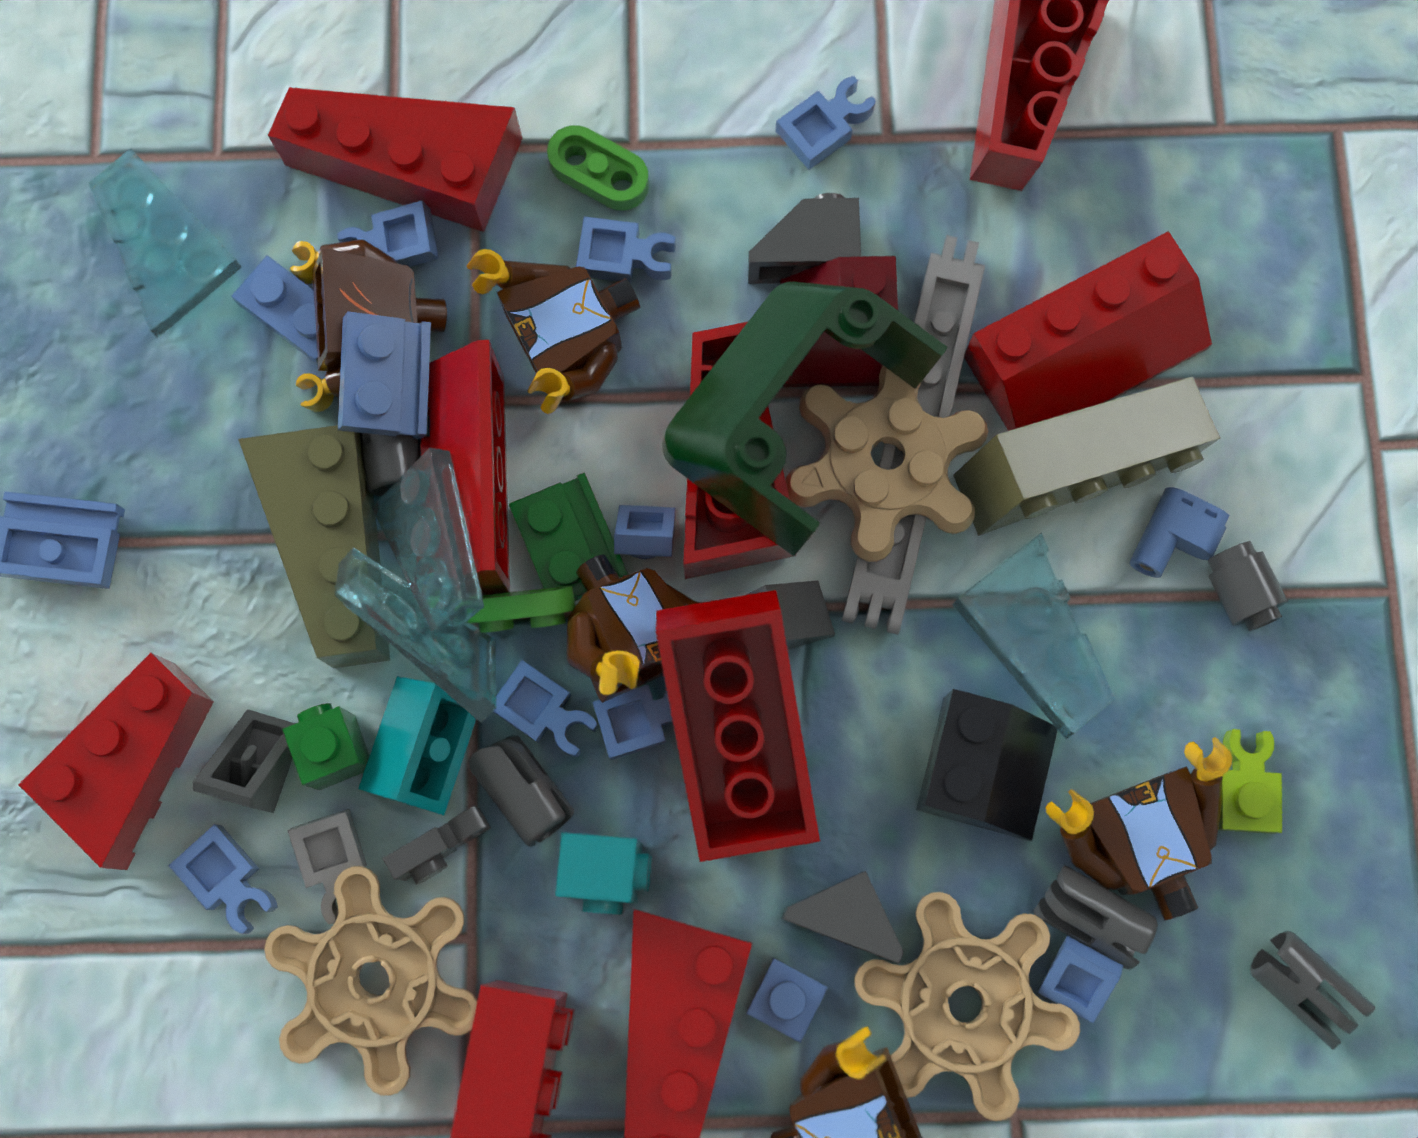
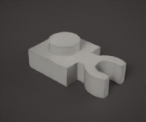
M349 809L292 827L288 830L305 887L308 888L320 883L324 885L326 893L321 901V912L329 925L335 923L338 916L334 895V884L338 875L345 869L353 866H367Z

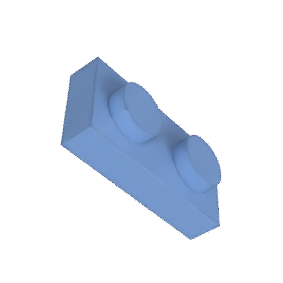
M266 255L231 297L240 307L318 365L314 290Z

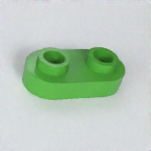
M579 125L563 127L555 132L549 140L547 155L550 168L556 178L614 210L624 211L633 209L646 198L649 191L648 169L644 161L631 151ZM575 155L585 158L584 162L579 165H571L567 161ZM621 180L632 184L624 191L616 190L613 187L616 182Z
M573 586L504 592L463 599L466 622L479 623L480 633L514 628L513 619L530 618L531 628L566 623L565 612L573 611L575 608Z

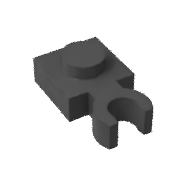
M473 806L443 826L431 829L384 857L383 860L394 880L406 881L412 877L417 885L446 869L448 865L444 860L445 857L457 851L456 848L484 834L491 827L481 809Z

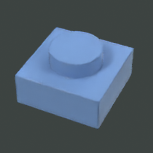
M619 505L614 533V554L632 555L639 559H651L657 556L672 557L676 508Z
M1067 935L1044 975L1038 993L1057 1004L1069 1007L1075 1014L1094 1023L1118 983L1123 965Z
M773 958L746 1014L801 1043L828 987Z

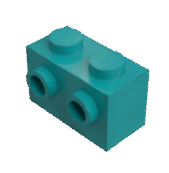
M397 676L358 789L423 810L445 815L482 701L436 683Z
M562 832L555 896L583 899L582 912L623 915L624 903L637 904L638 891L649 892L652 856L648 853H642L643 844L635 838Z

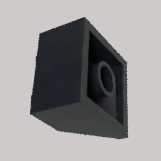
M952 689L943 698L916 810L1032 841L1058 727L1012 704Z

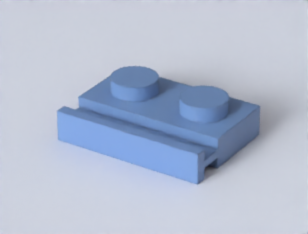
M347 311L343 317L338 412L339 431L387 436L406 435L417 439H422L427 434L431 322H405V319Z
M4 492L3 500L6 501L4 516H0V577L104 589L110 588L120 537L117 530L120 517H124V508L114 503Z

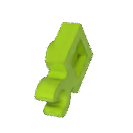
M1240 729L1226 731L1223 737V745L1231 752L1232 770H1228L1222 776V806L1218 830L1267 834L1282 833V773L1265 772V761L1271 757L1274 751V738L1271 731L1256 733V749L1252 754L1246 752L1241 746Z

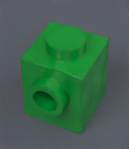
M325 703L308 708L297 715L298 723L282 729L303 786L322 790L364 773L370 756L356 716L340 706L332 708L331 703Z

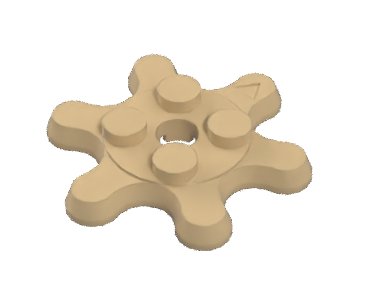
M884 366L879 374L878 391L872 399L866 402L854 403L846 401L833 388L827 385H815L804 391L799 405L801 416L806 422L822 432L825 439V450L817 461L808 465L797 466L786 476L789 498L797 506L804 508L813 507L822 501L831 499L845 503L852 510L855 524L851 535V547L860 559L868 562H877L889 555L894 545L895 527L901 519L908 515L918 514L926 516L940 530L951 534L964 532L970 527L975 518L973 502L967 495L959 492L952 486L948 478V467L956 456L979 449L986 441L988 435L986 421L974 411H958L944 418L934 417L926 413L917 399L919 386L916 389ZM879 442L892 444L900 451H903V462L895 469H882L872 460V449Z
M353 866L345 869L338 875L335 881L334 895L338 903V916L330 930L320 934H312L303 931L297 926L285 925L271 932L265 942V956L270 965L279 971L289 972L298 976L304 983L307 991V1002L303 1011L296 1018L287 1022L282 1028L279 1044L286 1058L292 1062L302 1064L316 1059L330 1044L338 1042L348 1043L355 1047L363 1058L364 1078L368 1087L381 1096H391L399 1093L407 1085L410 1078V1065L407 1059L406 1045L408 1038L414 1031L421 1027L432 1026L441 1029L449 1035L459 1036L472 1030L477 1005L476 997L466 989L455 988L447 984L440 977L437 969V957L440 950L448 942L457 938L463 930L465 923L464 912L461 906L453 899L438 897L427 902L414 916L407 918L395 917L387 912L382 905L380 883L373 871L364 866ZM381 962L380 965L385 968L389 976L390 987L385 993L379 995L371 994L362 987L359 976L360 970L365 963Z
M943 892L929 893L919 901L915 912L916 922L923 936V947L919 956L911 963L905 965L891 964L882 959H872L864 962L856 972L855 989L864 1002L874 1006H885L893 1009L900 1016L904 1024L905 1034L903 1041L898 1049L891 1054V1058L907 1098L914 1097L922 1092L927 1082L934 1075L943 1071L955 1072L963 1076L969 1083L973 1104L982 1116L993 1121L1005 1120L1013 1115L1019 1103V1092L1011 1074V1064L1015 1054L1023 1047L1033 1044L1044 1046L1053 1051H1063L1070 1048L1077 1041L1080 1034V1023L1077 1015L1069 1007L1042 1001L1033 993L1029 984L1031 966L1037 958L1046 952L1050 944L1048 926L1036 915L1021 914L1011 919L998 936L991 939H979L971 935L965 928L961 918L960 907L953 897ZM962 986L974 988L981 998L980 1013L974 1020L969 1022L956 1020L949 1009V997H951L956 989Z

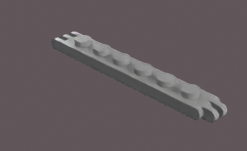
M946 235L942 254H930L914 323L948 347L943 356L921 382L917 396L920 406L926 413L941 418L951 415L985 265L975 263L979 242L968 240L963 260L953 258L957 237ZM886 443L883 447L879 467L886 470L895 469L903 462V451H900L892 444ZM918 514L908 515L899 521L894 531V545L886 558L877 562H868L857 556L842 621L853 624L859 610L858 603L861 602L869 604L864 627L876 629L881 608L891 610L887 620V632L899 634L926 516Z

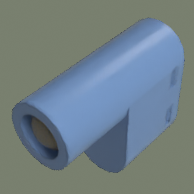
M1167 487L1129 564L1142 574L1160 578L1175 548L1196 558L1209 560L1214 556L1226 530L1225 524L1230 515L1224 510L1186 491Z

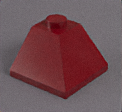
M896 256L838 257L780 280V284L794 281L863 288L873 292L898 310ZM823 332L785 382L783 388L812 387L815 385H827L829 387L879 386V374L883 365L863 350L846 347Z

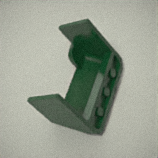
M794 281L778 285L768 295L671 420L663 437V454L671 467L792 556L798 553L821 522L771 487L785 465L786 448L780 435L758 419L823 332L846 347L863 350L915 389L948 349L946 345L879 296L863 288Z

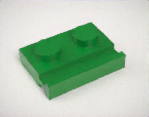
M585 472L577 475L576 479L564 484L561 482L509 503L543 588L573 586L574 600H580L588 591L579 579L576 571L583 563L601 554L606 555L619 578L628 575L620 554H614L613 537Z

